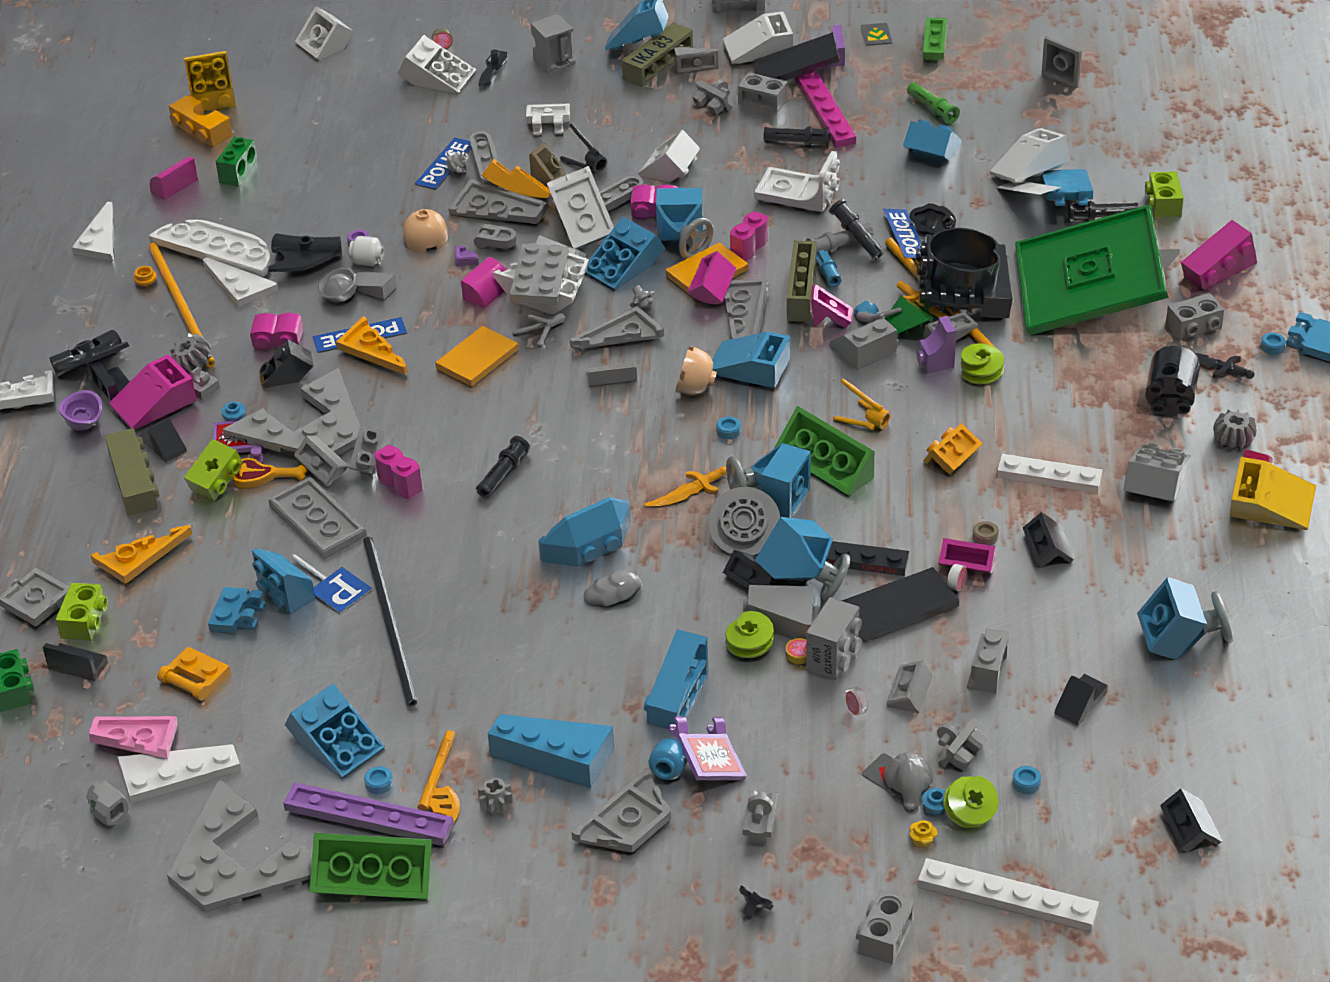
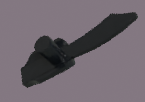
M497 49L491 50L490 56L486 59L487 68L479 79V87L491 82L494 72L499 70L508 59V52L498 51Z

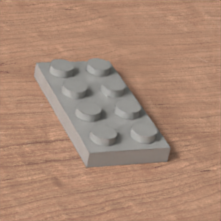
M535 243L522 244L510 291V302L557 305L569 255L568 247L538 245Z

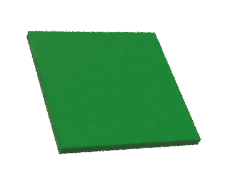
M1150 205L1015 242L1025 327L1028 336L1169 298Z

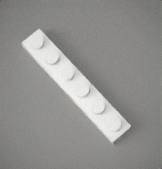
M926 858L918 879L919 888L1092 932L1099 908L1098 901Z

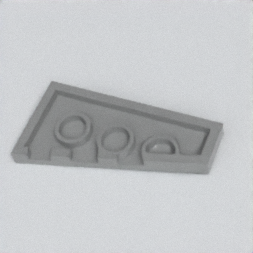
M470 179L448 210L450 215L537 224L548 210L547 202Z
M767 278L734 280L730 282L725 294V301L732 339L760 333L769 287Z

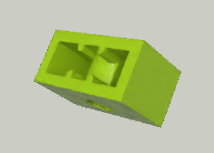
M212 439L187 472L184 479L190 490L215 502L219 495L224 493L231 478L239 472L243 462L235 449Z

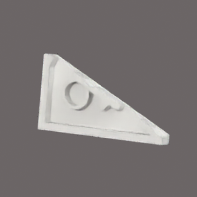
M107 202L72 246L74 255L107 261L114 260V212L112 202Z
M208 257L203 259V265L238 307L278 292L276 282Z

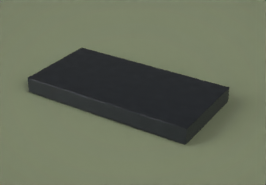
M832 32L755 59L754 64L757 75L786 81L840 61L836 38Z
M934 567L841 600L859 607V619H862L859 634L864 641L959 607V599Z

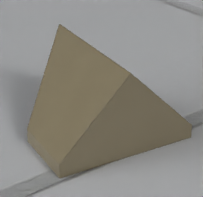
M545 142L529 154L531 176L544 186L548 187V182L567 175L559 159L547 148Z

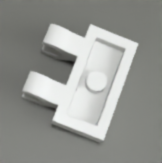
M570 103L527 105L526 120L527 124H532L533 135H542L543 123H554L555 135L563 134V123L570 122Z

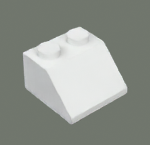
M315 6L295 42L316 59L321 60L344 50L354 31L332 14Z
M682 129L654 149L638 174L642 177L671 182L677 177L681 179L688 173L687 167L696 161L697 157L695 155L700 150V147Z

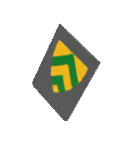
M887 23L861 25L866 45L893 43Z

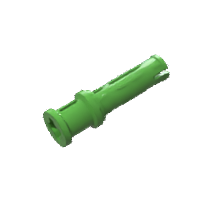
M912 82L908 85L907 93L931 108L932 114L941 116L945 123L952 124L958 119L960 110L957 106L948 104V101L943 97L937 98L918 85V83Z

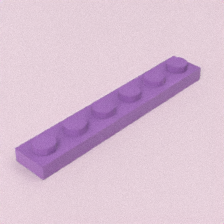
M294 782L283 802L285 811L406 838L431 839L433 844L442 846L445 845L454 826L453 817L296 782Z

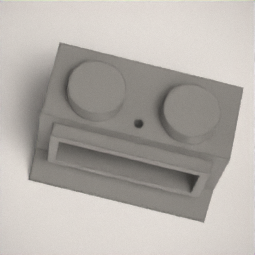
M986 628L985 634L981 633L966 688L997 694L1002 658L1007 659L1009 632Z

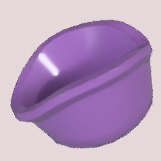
M78 391L61 401L59 413L70 428L76 431L90 430L95 426L102 414V401L92 391Z

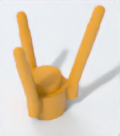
M841 379L843 385L861 398L858 400V403L868 409L865 414V419L868 421L833 416V420L866 427L872 431L876 427L884 429L889 423L891 412L874 402L845 379Z

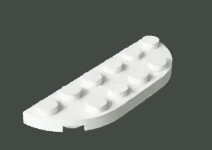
M185 220L186 224L181 223L173 227L171 223L149 235L150 243H156L159 246L201 259L208 257L263 278L268 272L267 267L271 265L270 253L262 239L250 233L209 221Z

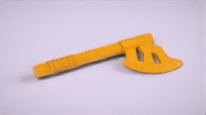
M447 730L441 741L433 768L417 808L423 811L431 809L433 813L453 817L455 823L460 813V802L457 794L449 786L436 788L455 736L454 731Z

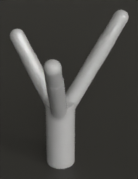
M896 308L878 314L858 312L857 320L871 323L880 318L899 313L902 309Z
M563 313L544 319L530 314L528 315L529 319L540 323L514 330L512 334L518 335L544 328L538 342V346H542L550 328L565 322V316Z

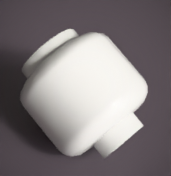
M358 236L350 243L349 258L356 265L374 267L384 257V247L380 246L379 240L375 237Z

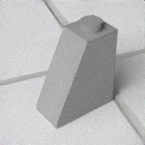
M749 585L748 596H743V612H760L773 623V632L792 639L803 638L807 640V631L812 625L813 587Z

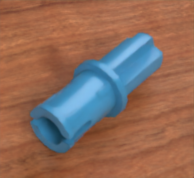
M819 250L817 262L820 266V273L825 276L828 286H839L842 279L838 274L836 262L831 259L828 251Z

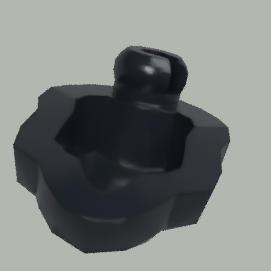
M932 203L912 209L909 214L917 230L928 232L932 235L939 231L955 228L956 218L947 207Z

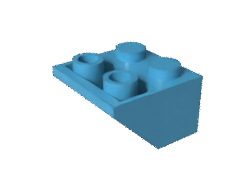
M919 119L918 122L910 121L903 147L908 151L950 161L961 145L962 139L956 135L957 132L951 130V127L941 124L938 127H934L930 122Z
M258 548L252 550L254 560L252 566L257 576L256 586L258 590L263 591V595H268L277 607H282L289 614H292L315 599L312 579L281 554Z

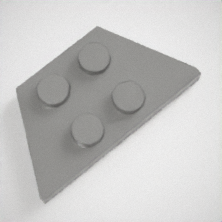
M645 768L571 832L572 840L633 853L671 819V810L666 801L662 799L659 787L655 786L650 770Z

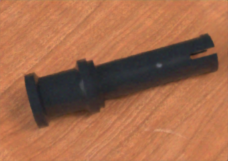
M812 126L805 127V129L764 127L763 133L764 141L804 142L807 146H811V144H824L826 147H829L831 137L830 127L825 129H812Z
M844 198L831 206L829 213L837 217L841 222V227L852 233L874 261L885 253V250L882 249L860 223L859 215L853 213L847 206V201Z
M1069 201L1068 220L1069 222H1073L1074 219H1088V221H1092L1095 218L1107 217L1139 208L1137 202L1095 204V202L1088 201V205H1078V203L1074 204L1073 201ZM1125 209L1124 211H1106V210Z
M513 436L510 439V445L499 453L497 463L476 486L477 493L481 497L488 498L511 469L518 467L522 456L530 452L531 448L526 439L520 436Z

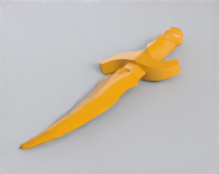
M904 281L897 283V288L907 295H903V297L924 307L923 303L919 302L920 291L914 290L911 286L905 284ZM930 306L929 312L939 318L950 317L944 311L938 312V306Z
M721 466L719 469H715L706 475L695 471L686 472V478L695 481L682 484L667 495L644 503V506L670 505L687 499L691 494L698 493L701 489L707 493L716 494L718 493V487H713L710 483L725 476L726 467Z

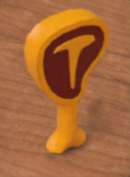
M253 458L241 459L243 463L239 472L232 479L237 488L249 489L263 486L275 478L293 477L301 482L305 479V474L309 470L303 464L298 467L276 468L272 465H264Z

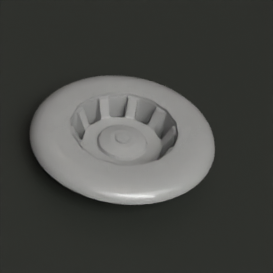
M752 487L734 488L723 493L711 507L708 518L709 531L714 542L724 551L732 554L734 550L755 555L761 551L777 524L780 513L774 500L765 492ZM760 522L764 523L763 527L759 526ZM729 523L730 527L726 529L725 525ZM757 531L758 533L753 536L752 533ZM732 532H735L737 536H733ZM742 535H748V538H742Z

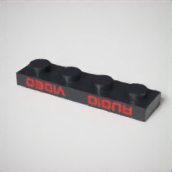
M832 541L826 561L833 566L841 555L848 554L850 556L848 569L905 576L909 562V551Z

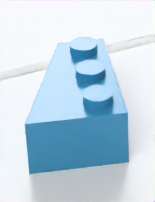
M679 629L676 630L651 694L647 696L644 703L648 724L669 729L671 724H676L674 721L675 716L686 718L709 676L707 637Z

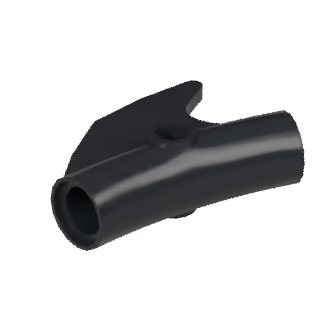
M276 233L272 238L271 250L275 254H280L284 259L267 268L268 272L307 270L332 257H341L340 236L310 237Z
M110 330L93 338L92 341H82L76 344L74 349H68L49 357L57 377L80 367H89L88 362L129 347V343H122L118 333Z

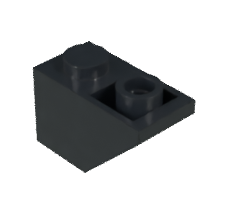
M288 339L282 346L276 349L269 361L261 366L259 370L261 385L269 388L300 382L314 367L311 351Z

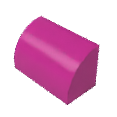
M185 157L152 177L149 183L150 191L166 200L197 181L198 176L194 158Z
M718 251L703 257L688 293L704 303H722L736 267Z
M488 257L461 280L463 299L486 308L504 292L503 288L493 277V272L496 270L503 272L507 269L496 259Z
M943 538L939 565L952 567L954 564L966 566L967 570L992 574L997 557L996 547Z

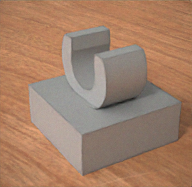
M199 367L190 372L195 394L203 400L220 387L218 379L209 375L208 372L200 371Z

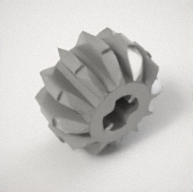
M189 333L185 338L181 337L178 343H174L175 348L170 351L171 357L187 373L197 367L201 370L204 364H208L207 359L212 357L210 344L198 333L194 335Z
M1227 410L1226 413H1220L1213 426L1215 441L1221 442L1222 447H1231V450L1234 447L1242 450L1244 446H1251L1257 433L1255 418L1249 417L1248 412L1240 413L1239 410L1237 412Z

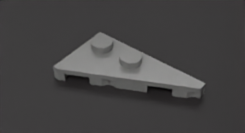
M636 306L571 338L570 347L572 349L660 338L664 336V328Z

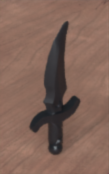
M1194 353L1201 365L1207 368L1220 369L1213 372V378H1222L1230 373L1252 379L1255 376L1253 370L1235 365L1241 362L1240 356H1232L1225 362L1221 359L1212 358L1209 355Z

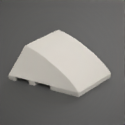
M569 253L557 305L517 304L550 315L556 314L573 302L588 267L589 259ZM516 262L510 264V269L503 272L500 270L493 272V277L509 297L518 264Z

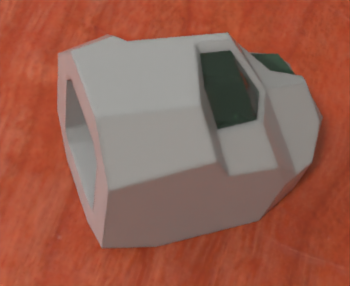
M99 780L88 789L86 798L90 804V813L104 824L113 826L126 817L129 809L127 799L117 788L104 780Z

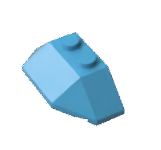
M608 497L564 517L551 528L546 536H542L538 540L540 560L547 563L579 567L622 547L631 522L630 503L627 500Z

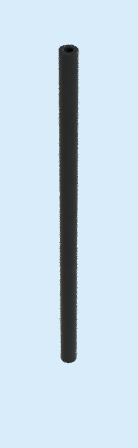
M365 537L363 543L407 706L413 707L417 704V699L374 540L372 537Z

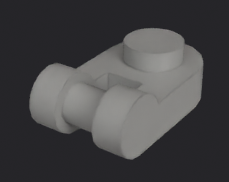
M484 224L479 230V234L474 238V244L478 248L491 246L509 249L517 241L516 232L513 229Z

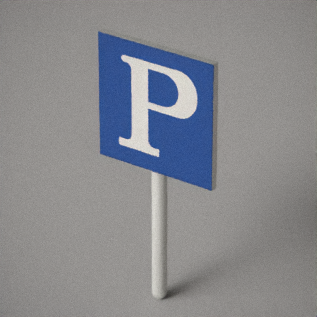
M292 555L294 561L322 580V582L314 587L315 596L339 614L373 590V588L343 567L330 576L325 577L298 556Z

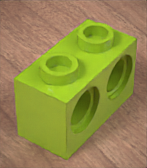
M1177 171L1150 172L1149 181L1145 182V194L1149 195L1148 205L1151 206L1154 217H1181L1184 197Z
M70 584L56 618L61 639L92 640L95 630H98L100 627L102 612L106 611L108 599L107 596H104L102 585Z

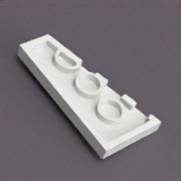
M53 369L44 371L45 376L34 378L33 375L23 377V382L10 384L7 381L0 383V409H18L26 405H44L53 402Z
M233 744L170 751L168 759L147 754L118 757L131 803L241 771Z

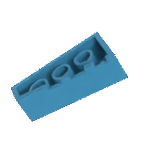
M500 714L487 733L490 756L589 788L592 787L615 749L613 726Z

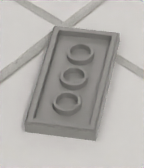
M311 477L268 499L269 505L324 559L367 536L366 529Z

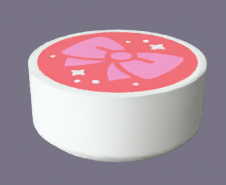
M954 564L951 567L947 580V585L951 590L958 592L962 590L966 580V566Z

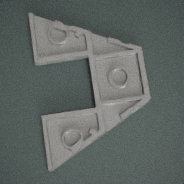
M337 368L300 388L301 396L325 413V415L293 432L261 408L224 428L223 436L225 438L235 436L247 439L248 444L262 445L264 448L279 452L282 449H286L295 453L306 436H317L339 456L354 448L360 425L341 372Z
M219 780L168 871L167 877L168 881L206 913L217 910L224 905L241 903L242 898L260 893L261 896L280 892L289 886H301L302 881L311 879L312 852L292 838L248 871L218 845L258 816L257 808L222 780Z

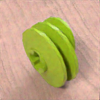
M971 344L961 352V374L970 383H992L998 380L1004 372V356L1000 350L989 344Z
M743 612L726 629L727 649L733 655L741 658L761 656L773 645V623L760 612Z
M981 776L961 777L947 787L943 797V805L949 818L959 826L970 829L980 827L991 820L997 812L999 804L998 793L993 783Z

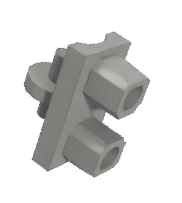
M699 80L696 83L698 90L692 96L695 105L702 107L708 101L709 103L706 106L714 115H717L722 110L729 112L732 109V105L728 104L727 101L730 94L727 82L719 80L709 85Z
M364 425L360 426L348 469L373 475L376 465L374 453L381 448L385 434L384 431Z
M973 717L961 733L958 731L960 727L957 723L940 725L937 729V735L940 739L938 743L942 747H945L946 744L949 745L946 753L938 762L945 768L951 762L963 771L974 755L962 746L966 745L977 753L987 740L976 729L980 723Z
M749 790L743 823V835L749 836L750 842L767 843V837L772 838L778 792L766 794L762 791Z

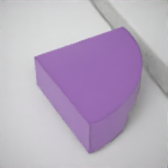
M455 246L456 266L479 264L476 252L466 250L464 246Z

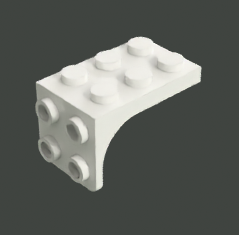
M831 151L819 175L768 167L754 192L755 199L823 212L826 205L831 203L833 192L837 191L840 180L837 178L840 160L837 159V152Z

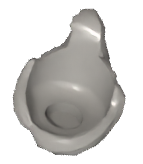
M904 752L903 754H898L885 767L884 777L889 789L893 788L897 792L902 793L904 807L908 810H914L919 804L922 791L932 783L933 772L919 754Z

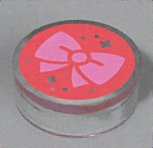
M855 687L845 692V702L852 715L859 716L867 712L868 699L861 688Z

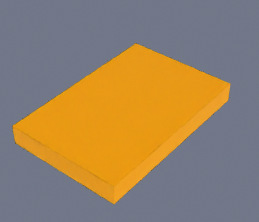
M719 242L666 269L665 272L666 277L688 293L701 259L716 251L736 267L733 278L748 271L749 268L747 262Z
M481 326L435 362L436 369L472 387L517 352L519 345L517 342L485 326Z

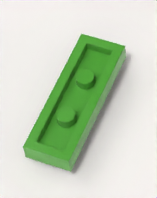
M926 18L923 59L931 61L944 60L947 18Z

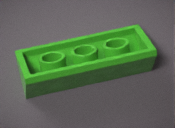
M799 406L795 408L774 448L784 443L811 451V473L850 496L874 478L875 451Z
M314 833L310 892L428 899L432 840Z

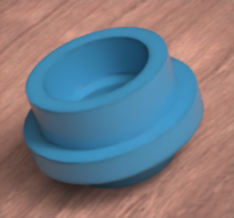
M232 401L222 407L221 414L226 421L241 420L246 414V408L242 403Z
M933 788L923 794L922 804L928 813L942 815L946 812L943 805L945 790Z

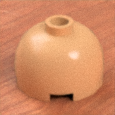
M420 209L413 212L403 224V238L406 246L417 252H426V248L437 246V249L441 248L448 240L445 220L439 213L433 210Z
M689 346L675 392L696 396L703 393L708 385L713 386L717 372L713 371L711 356L699 348Z

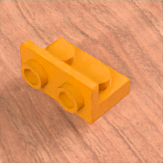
M961 423L955 429L952 427L948 428L941 436L943 440L940 443L935 440L926 449L929 454L923 461L927 464L934 459L951 475L983 443Z

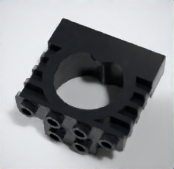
M950 228L939 231L932 236L926 234L925 241H922L920 248L916 249V262H918L917 276H919L918 289H920L919 302L923 303L924 311H929L930 306H938V312H943L944 307L952 308V313H958L959 309L966 310L967 314H972L973 309H980L981 317L1009 318L1013 298L1005 245L998 244L996 239L990 235L988 236L969 228Z

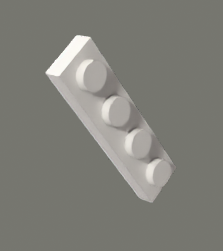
M1002 454L997 478L1098 494L1103 469Z

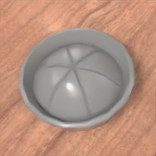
M346 268L331 271L320 281L318 286L319 294L332 303L346 301L356 291L355 273Z

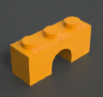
M186 95L169 105V117L174 126L181 128L212 147L233 136L229 117L216 110L204 115L202 102L190 95Z

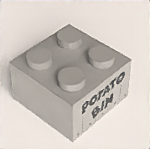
M829 597L807 631V671L837 680L841 672L847 670L853 653H858L862 639L859 638L862 619H859L858 606Z

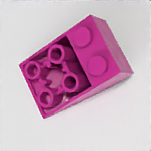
M168 354L148 363L109 402V405L131 429L134 428L135 430L197 401L192 377Z

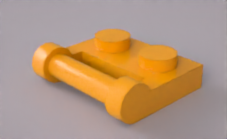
M187 646L168 666H163L159 669L157 679L165 684H174L192 693L194 698L202 701L231 674L229 665ZM178 673L181 674V675H183V676H185V677H187V678H190V679H192V680L198 682V684H196V683H194V682H192V681H190V680H188V679H186V678H184V677L178 675Z

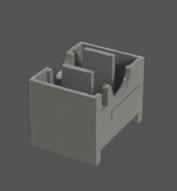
M559 14L531 23V35L535 40L533 59L547 73L575 64V60L572 57L571 42L573 28Z

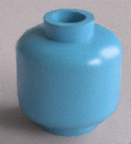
M673 738L660 740L654 746L648 760L652 773L663 780L678 778L688 762L680 742Z

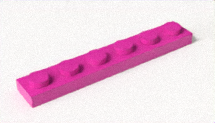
M817 71L795 77L794 79L824 129L830 127V139L834 146L837 148L856 144L855 133Z

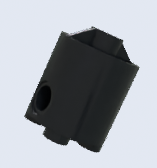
M1167 346L1156 351L1152 357L1145 397L1153 413L1175 415L1190 412L1191 406L1195 401L1200 372L1199 359L1191 350L1181 346Z

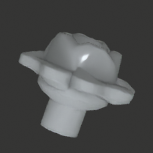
M454 151L452 153L447 152L446 165L448 169L454 173H466L467 166L465 161L468 159V155L465 152L459 155Z
M640 285L632 289L635 296L633 302L630 303V307L637 306L643 310L653 303L652 296L655 294V291H643Z

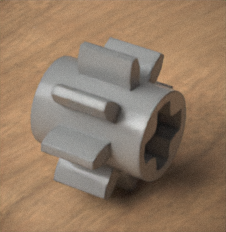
M501 778L485 780L484 788H478L480 808L486 807L490 813L504 812L507 804H513L511 784H505Z

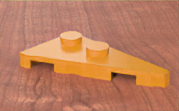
M366 317L358 320L336 341L338 350L404 375L408 372L407 365L401 356H396L393 353L392 346L384 337L379 335L376 328L372 329L369 326Z
M178 526L169 529V535L156 539L154 535H150L128 544L115 546V552L102 556L98 552L90 555L92 563L126 584L191 536V526Z

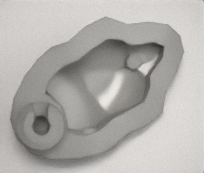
M613 571L610 575L595 580L584 591V601L591 605H612L628 599L641 588L642 582L640 577L633 571Z

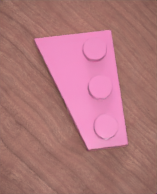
M94 717L89 731L90 742L168 759L178 726L177 717Z

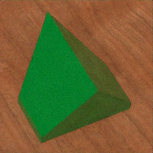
M900 296L890 309L901 308L902 311L884 318L897 329V337H899L900 332L905 331L908 333L909 329L914 326L921 327L923 322L928 321L930 323L933 321V317L928 312L903 296Z

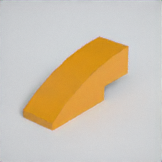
M493 159L481 175L493 184L521 195L548 198L551 195L550 190L518 165L511 172L497 160Z

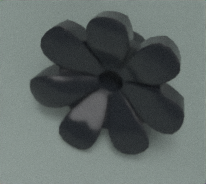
M740 885V894L747 901L742 913L752 918L757 908L763 907L770 911L772 910L774 905L771 900L761 897L755 891L751 893L746 887Z

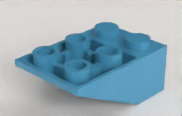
M662 0L640 1L610 33L605 50H618L624 44L630 42L636 44L645 37L661 35L668 20V14Z
M622 217L589 259L585 273L616 290L650 268L664 251L665 247L656 234Z
M766 331L722 341L712 359L713 371L717 372L716 376L775 388L790 360V336Z
M334 683L292 711L285 723L286 728L299 744L341 779L385 748Z

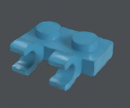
M224 587L208 622L209 630L225 633H235L237 628L254 630L258 623L257 619H253L255 611H263L266 604L265 601H260L263 591L252 590L249 592V589Z

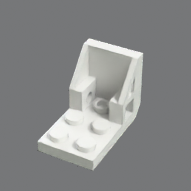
M589 166L547 183L574 249L579 250L601 241L609 235L614 226Z

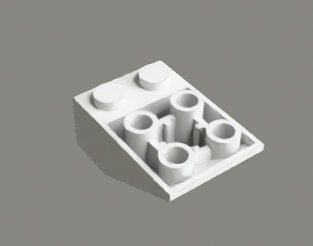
M783 11L768 13L759 16L723 38V43L731 63L742 64L792 47L793 32Z
M423 35L407 54L397 74L415 86L458 94L475 73L476 69Z
M1043 128L1026 133L1017 140L990 170V174L1000 177V179L1012 181V183H1022L1030 176H1039L1045 170L1059 168L1063 163L1070 161L1066 135Z

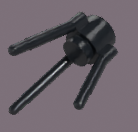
M571 123L569 127L588 147L589 152L585 155L586 164L561 156L560 160L580 168L589 166L591 171H603L608 162L607 158L600 154Z

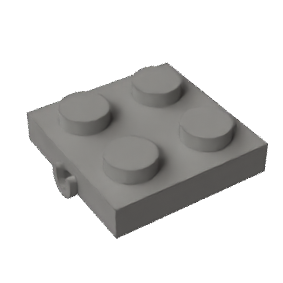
M35 568L21 580L15 579L12 582L11 588L0 596V606L37 626L62 606L69 586Z

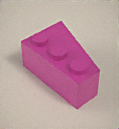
M1231 220L1181 261L1184 277L1204 291L1258 263L1252 233Z

